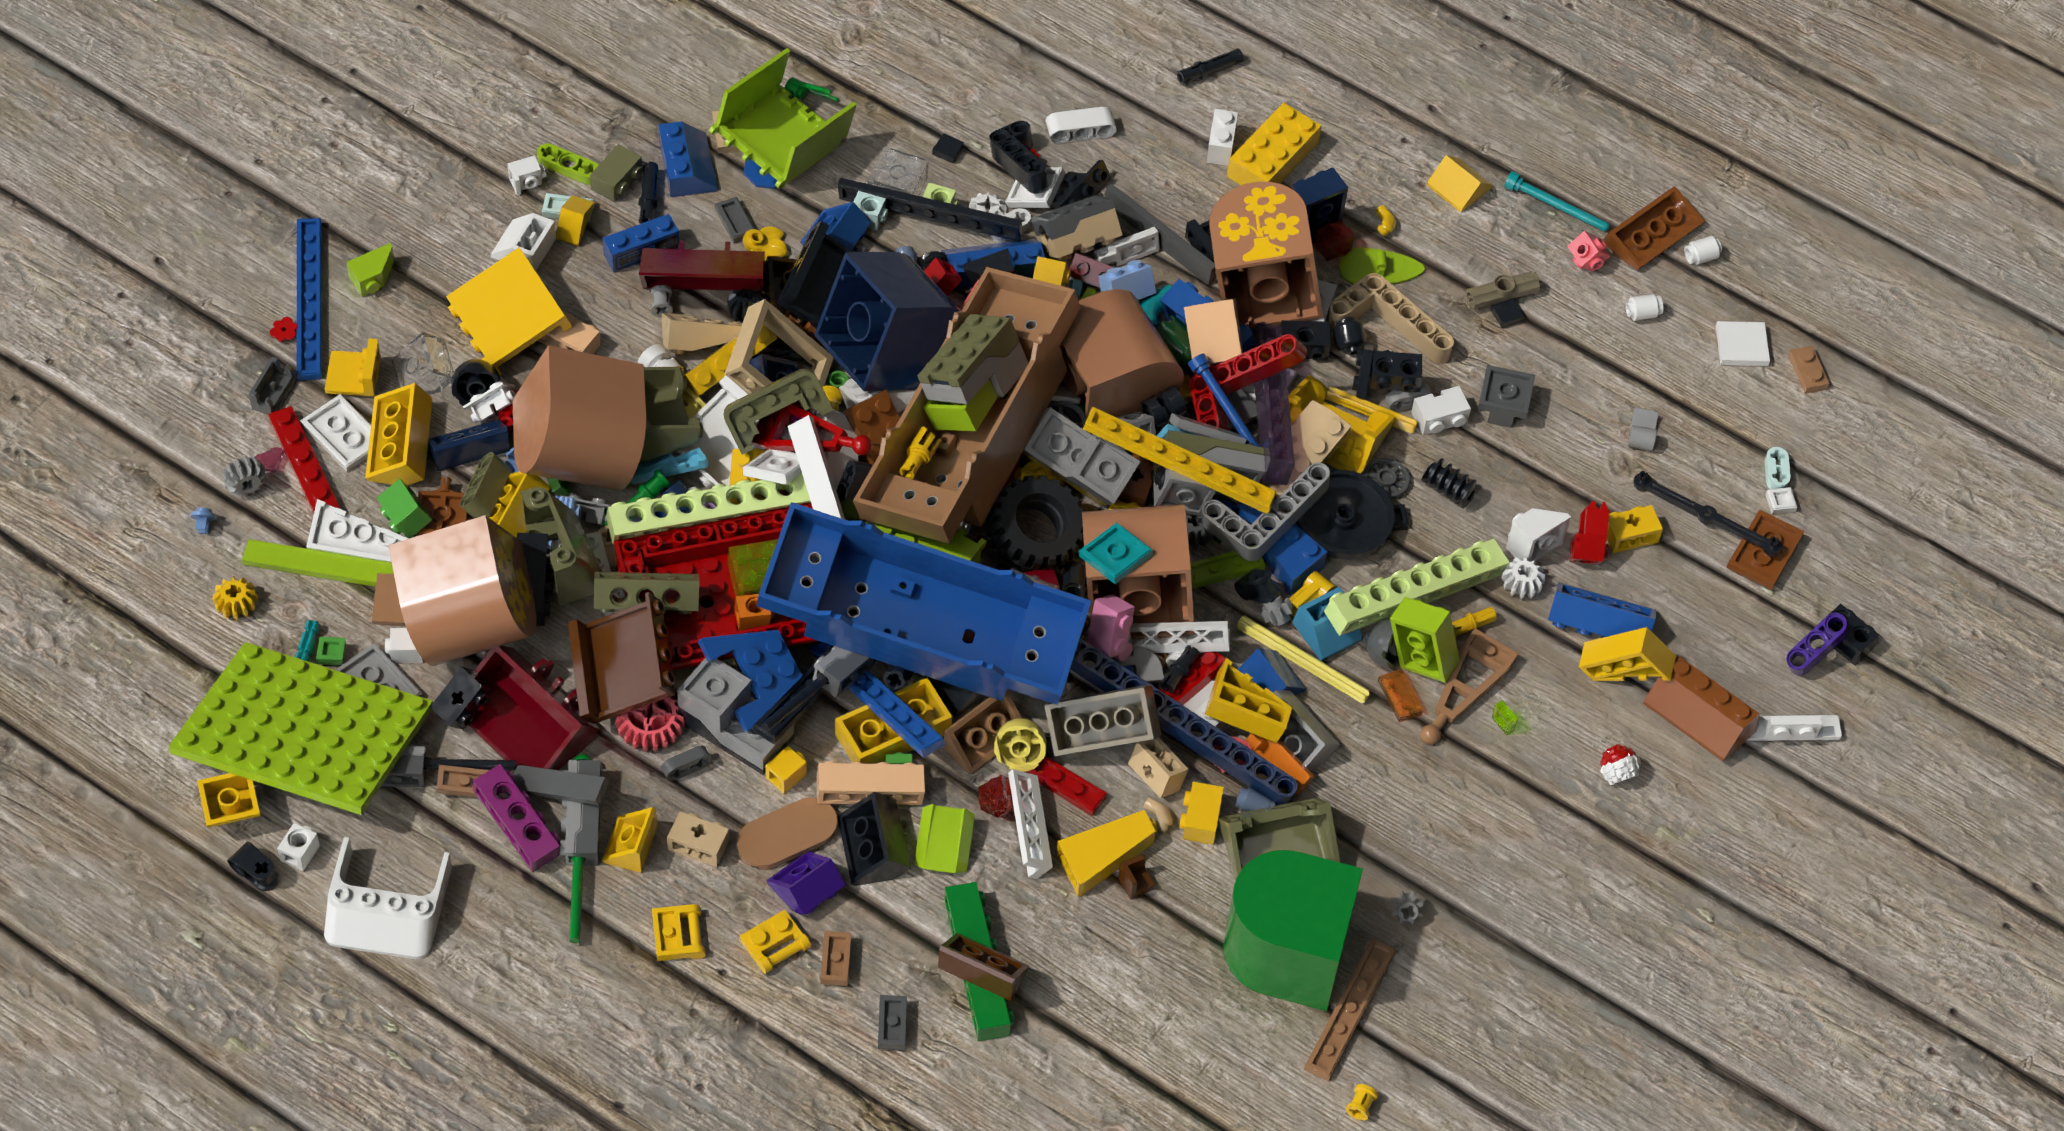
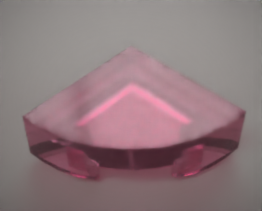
M270 448L271 450L255 456L256 459L263 463L266 471L276 473L284 455V448Z

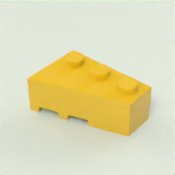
M1645 627L1584 642L1579 668L1593 681H1624L1625 677H1638L1639 681H1647L1648 677L1662 676L1663 681H1670L1676 655L1649 628Z
M1226 658L1217 672L1204 714L1277 743L1286 730L1292 707L1269 689H1262L1252 681L1253 677L1247 673L1245 675L1232 666L1233 662Z

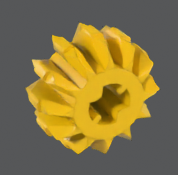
M233 575L231 581L223 579L222 585L215 586V593L212 599L218 614L223 613L226 619L233 615L237 621L239 615L247 617L248 611H255V603L258 597L252 582L247 583L244 577L237 581Z

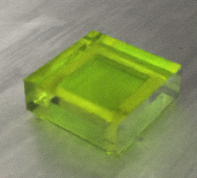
M1503 700L1495 704L1492 719L1504 734L1508 736L1515 731L1518 718Z

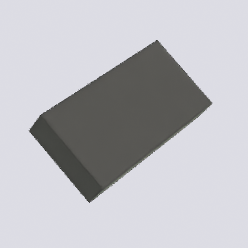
M734 197L715 204V210L733 244L743 241L745 232L754 229L738 198Z

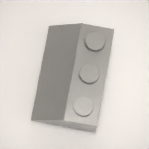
M1275 690L1273 693L1292 707L1286 730L1280 737V740L1311 772L1322 765L1340 744L1290 690Z

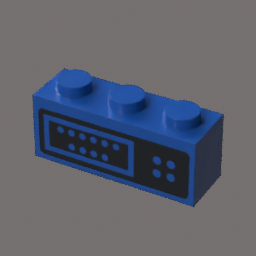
M666 214L603 237L604 257L613 273L639 264L643 248L678 249L680 240L679 230L670 214Z

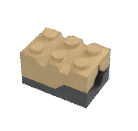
M1094 195L1031 217L1036 238L1042 244L1044 255L1050 256V258H1058V260L1071 258L1073 251L1080 250V253L1091 251L1094 249V245L1099 242L1102 245L1111 244L1116 241L1115 238L1122 236L1113 199Z

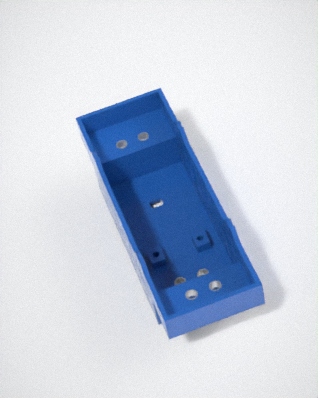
M791 502L757 600V607L806 622L804 633L806 637L1003 701L1007 689L1055 705H1058L1091 604V600L1036 583L1025 574H1018L1013 570H997L884 533L873 524L869 525L863 521H848ZM816 556L819 558V562L812 563L810 558ZM809 580L811 585L808 587L803 586L802 581ZM900 585L906 586V588L902 589L900 588ZM863 586L866 591L859 593L856 588ZM854 609L858 612V615L851 616L848 611ZM1041 630L1044 635L1038 637L1034 631ZM965 631H972L975 634L973 643L967 644L962 640ZM1027 654H1034L1036 659L1033 661L1029 660Z

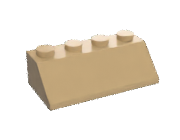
M1312 400L1265 456V473L1259 483L1277 491L1275 497L1278 498L1310 465L1317 462L1324 464L1349 435L1351 425L1332 410Z

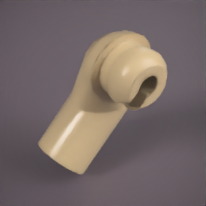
M1149 797L1143 808L1156 815L1158 818L1155 822L1157 829L1166 832L1169 825L1171 826L1173 823L1170 810Z

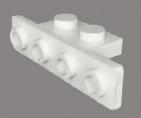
M1837 715L1759 716L1757 730L1747 741L1840 740L1842 733Z

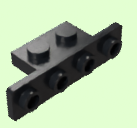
M1098 160L1087 173H1066L1050 208L1046 209L1054 210L1096 195L1111 179L1104 160Z

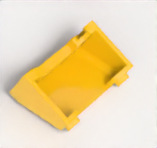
M1308 375L1286 397L1276 425V436L1280 439L1309 403L1314 400L1335 412L1351 425L1349 435L1325 463L1339 470L1362 473L1391 429L1396 416L1382 410H1376L1371 413L1367 422L1324 402L1327 394L1326 386L1320 380Z

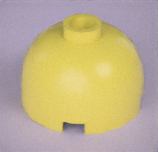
M1023 718L1013 719L1006 722L1000 728L994 742V753L997 760L1001 764L1003 762L1009 766L1010 770L1015 769L1026 772L1035 769L1039 762L1044 759L1046 754V736L1043 729L1035 722Z

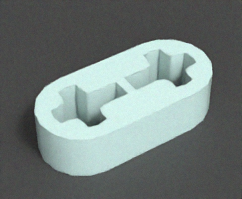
M1772 447L1768 450L1764 461L1766 484L1769 489L1787 488L1791 478L1788 453L1783 448ZM1773 457H1777L1778 461H1780L1779 465H1776V459ZM1776 474H1779V480L1782 482H1778L1777 478H1775Z

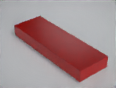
M1047 756L1039 762L1035 769L1027 772L1037 775L1040 785L1091 816L1094 815L1107 798L1105 791Z

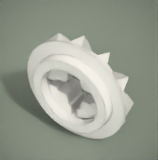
M988 191L986 194L978 193L977 197L971 198L969 208L986 212L985 204L989 203V213L1001 216L1006 214L1005 199H1000L998 193L991 195Z

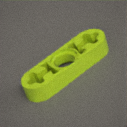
M550 143L542 144L537 149V161L539 164H543L545 168L583 184L591 185L590 174L592 172L590 171H594L598 167L596 162ZM565 161L575 163L572 167H564L562 164Z

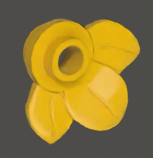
M766 226L761 230L750 229L743 236L744 247L748 251H765V262L767 256L787 257L789 254L786 244L781 240L784 232L776 227Z

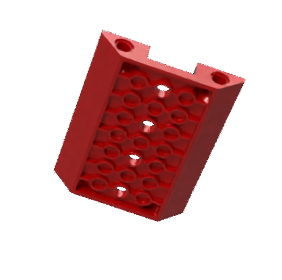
M812 503L802 504V506L813 509ZM789 507L614 541L618 572L699 574V610L693 611L692 614H679L677 611L667 610L664 613V621L669 633L667 643L672 655V660L670 661L671 670L700 665L706 657L698 641L705 637L779 630L787 647L818 641L804 636L806 622L775 613V618H771L770 625L738 630L735 614L736 596L750 595L754 590H761ZM622 589L625 597L627 595V592L624 589ZM644 589L639 595L646 599L645 593L649 592L652 595L654 593L649 589ZM669 590L665 595L669 599H676L680 594L676 590ZM704 600H710L714 605L710 608H704L700 603ZM730 652V653H728V654H726V655H724V656H721V657H719V658H717V659H718V660H725V659H730V658H735V657H734L733 653Z

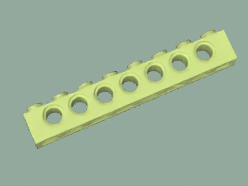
M800 474L786 485L762 479L753 482L742 480L737 482L736 485L731 486L719 484L708 490L692 489L685 494L679 495L668 493L656 499L645 497L628 504L626 502H617L608 507L606 518L614 545L616 540L790 507L791 502L799 505L811 503L803 474ZM779 490H786L790 495L783 496L779 493ZM761 494L765 497V500H757L754 495ZM736 498L741 504L734 505L729 499ZM712 503L716 508L708 509L704 504ZM687 507L691 512L687 514L682 513L679 508ZM661 511L665 513L666 517L659 518L654 513ZM638 516L641 521L632 522L629 517Z
M1495 539L1486 542L1481 540L1470 548H1459L1451 555L1445 557L1440 555L1426 564L1423 562L1418 563L1410 570H1399L1388 578H1377L1366 586L1358 585L1350 592L1344 594L1342 592L1336 593L1329 599L1330 602L1324 612L1338 635L1341 636L1391 617L1404 597L1420 600L1427 604L1501 576L1510 562Z

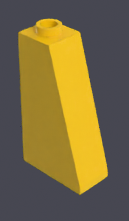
M1142 810L1059 840L1056 854L1077 896L1084 895L1120 869V863L1136 857L1153 845L1157 826L1152 817L1149 818L1146 811Z

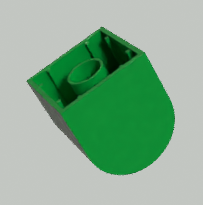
M1292 850L1267 852L1248 862L1238 874L1234 884L1223 941L1224 957L1232 974L1243 985L1257 993L1327 1011L1363 868Z

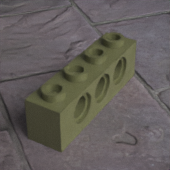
M595 572L594 609H599L600 612L611 613L615 609H627L646 602V599L639 595L644 589L651 590L654 593L653 595L663 602L665 613L667 610L677 611L679 614H692L693 611L699 610V574ZM617 589H624L627 595L623 598H617L613 592ZM669 590H676L680 595L676 599H669L665 594Z

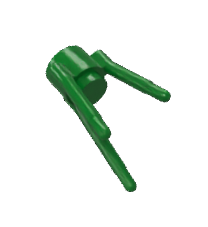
M793 77L787 81L784 87L793 94L792 98L796 97L803 100L809 92L828 100L839 101V98L830 95L832 93L830 89L806 83Z

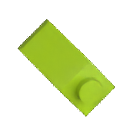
M391 243L346 262L348 276L362 297L375 293L385 286L395 261Z

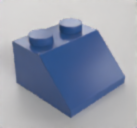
M854 202L827 208L821 212L800 243L804 245L810 230L822 220L830 225L826 232L828 236L854 251L855 244L865 236L866 229L871 222Z

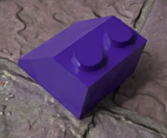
M809 851L766 880L768 885L791 911L802 915L814 912L818 908L817 905L824 900L835 897L839 893L838 890L845 886L831 858Z

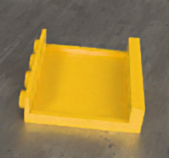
M520 247L446 296L451 303L448 309L455 319L460 317L462 320L459 326L466 336L471 334L473 337L470 343L478 354L480 352L484 354L485 357L481 360H485L493 365L500 376L502 375L498 368L500 365L559 325L564 332L573 327Z

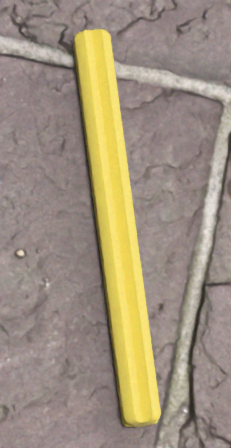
M1242 616L1238 621L1237 628L1272 650L1278 651L1285 658L1358 702L1365 703L1369 698L1370 691L1247 616Z

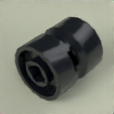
M1169 386L1160 391L1159 397L1153 395L1141 401L1143 413L1154 417L1155 430L1169 424L1172 413L1181 416L1187 414L1185 401L1174 386Z

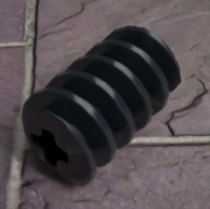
M1443 458L1433 462L1423 474L1422 483L1428 482V486L1430 488L1436 487V491L1440 494L1444 492L1445 498H1452L1454 504L1461 503L1462 509L1467 507L1475 495L1477 480L1474 479L1467 483L1468 474L1459 478L1461 470L1458 468L1452 473L1451 463L1444 468Z

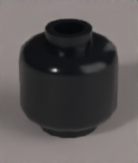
M1354 317L1336 322L1337 326L1333 328V337L1337 349L1341 352H1347V355L1357 354V348H1361L1363 342L1367 343L1362 322L1355 320Z

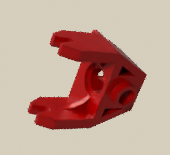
M1592 501L1581 512L1578 533L1570 538V562L1600 565L1604 559H1607L1609 544H1606L1609 509L1605 502L1601 503L1599 509L1596 507L1595 501Z

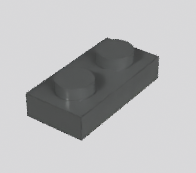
M880 995L878 1049L905 1050L907 996Z

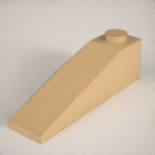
M662 313L663 345L670 349V353L684 354V351H694L727 343L739 335L743 322L729 321L728 324H724V321L715 318H708L701 322L699 318H694L693 315Z

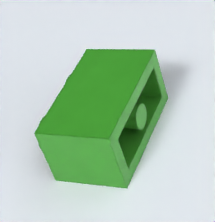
M400 478L377 497L382 506L379 510L388 520H391L388 523L397 534L402 532L408 539L412 538L432 521V518L415 492Z

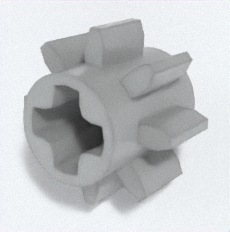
M1279 596L1271 602L1263 603L1264 606L1261 607L1262 612L1260 613L1265 623L1271 621L1274 626H1280L1290 620L1289 614H1292L1291 609L1293 607L1289 598L1282 599Z
M1401 890L1397 898H1391L1392 904L1396 906L1390 909L1392 916L1398 915L1400 924L1403 921H1410L1411 924H1414V919L1417 916H1423L1422 911L1419 909L1423 906L1422 899H1416L1415 891L1409 894Z

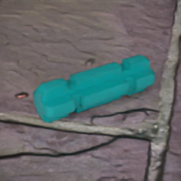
M313 620L306 622L305 631L302 633L297 648L299 651L295 654V658L308 662L317 640L316 636L320 631V623Z

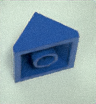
M1258 648L1237 669L1244 675L1246 673L1253 677V682L1262 689H1269L1272 693L1275 690H1290L1296 696L1305 691V687L1276 650Z

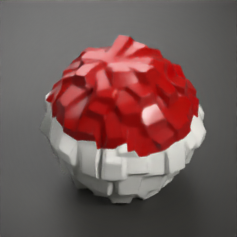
M1616 744L1602 753L1600 773L1610 785L1639 775L1641 761L1636 752L1631 748Z

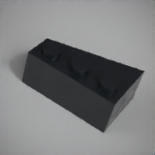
M517 533V539L523 544L536 608V626H545V617L550 616L551 601H547V596L552 595L553 579H549V575L554 573L550 561L548 534Z

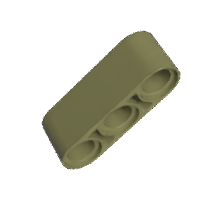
M493 452L486 454L480 460L460 501V507L473 518L484 515L489 517L508 480L511 468Z

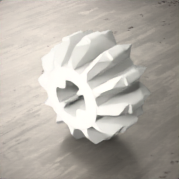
M1526 556L1522 561L1515 557L1506 567L1502 574V581L1504 582V590H1511V597L1518 594L1521 600L1525 595L1532 599L1535 593L1539 594L1545 582V574H1543V566H1536V559L1530 562Z

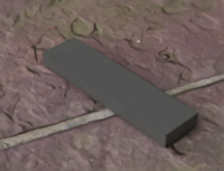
M517 765L513 774L516 780L515 785L519 791L524 790L528 795L600 805L609 783L605 777Z

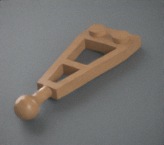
M1475 628L1462 645L1459 652L1460 662L1448 678L1434 713L1438 716L1432 724L1422 728L1420 732L1421 740L1427 745L1436 744L1440 740V730L1446 721L1451 724L1454 723L1504 678L1517 660L1519 653ZM1467 655L1495 671L1475 690L1457 680ZM1452 690L1466 698L1453 710L1445 707Z

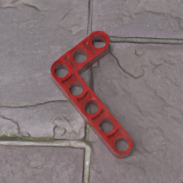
M1286 334L1210 367L1209 370L1224 393L1228 395L1299 364L1306 358L1307 348L1293 335ZM1194 375L1190 381V390L1197 421L1230 431L1227 414L1202 376Z

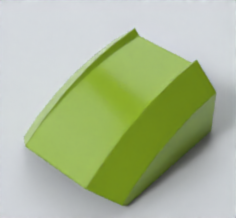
M935 804L923 807L914 865L926 870L948 873L967 872L975 814L966 808H952Z

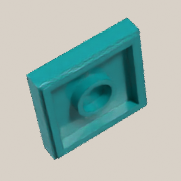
M1117 522L1079 550V557L1114 584L1118 583L1153 556V550Z

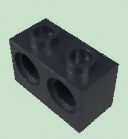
M1373 351L1370 369V389L1381 391L1394 390L1407 393L1420 391L1422 382V354Z
M1839 604L1831 613H1840L1845 617L1849 632L1834 649L1855 666L1874 649L1880 635L1872 626L1859 619L1852 610ZM1834 622L1829 629L1833 632H1838L1843 628V624L1841 622Z

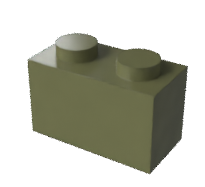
M618 144L590 174L591 190L615 202L620 196L625 195L634 180H638L643 173L642 156Z

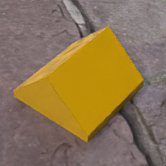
M1448 155L1444 157L1426 184L1459 212H1463L1493 188V184L1460 158Z
M651 807L618 816L602 862L641 873L657 831L656 809Z

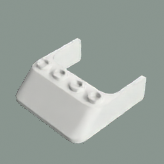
M344 837L328 893L324 929L326 942L338 948L410 959L426 957L432 948L452 870L450 853L444 852L436 886L430 894L418 896L344 883L352 856L350 837Z

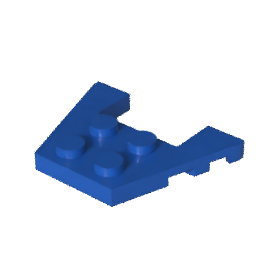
M779 630L705 637L698 641L708 663L732 652L744 676L751 679L752 692L756 700L734 711L744 733L750 730L802 677Z

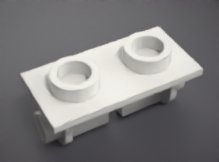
M503 381L496 382L490 386V390L473 396L470 399L471 402L464 405L463 408L472 410L471 418L475 423H482L495 414L492 405L495 406L497 411H501L513 403L515 393L511 389L515 385Z

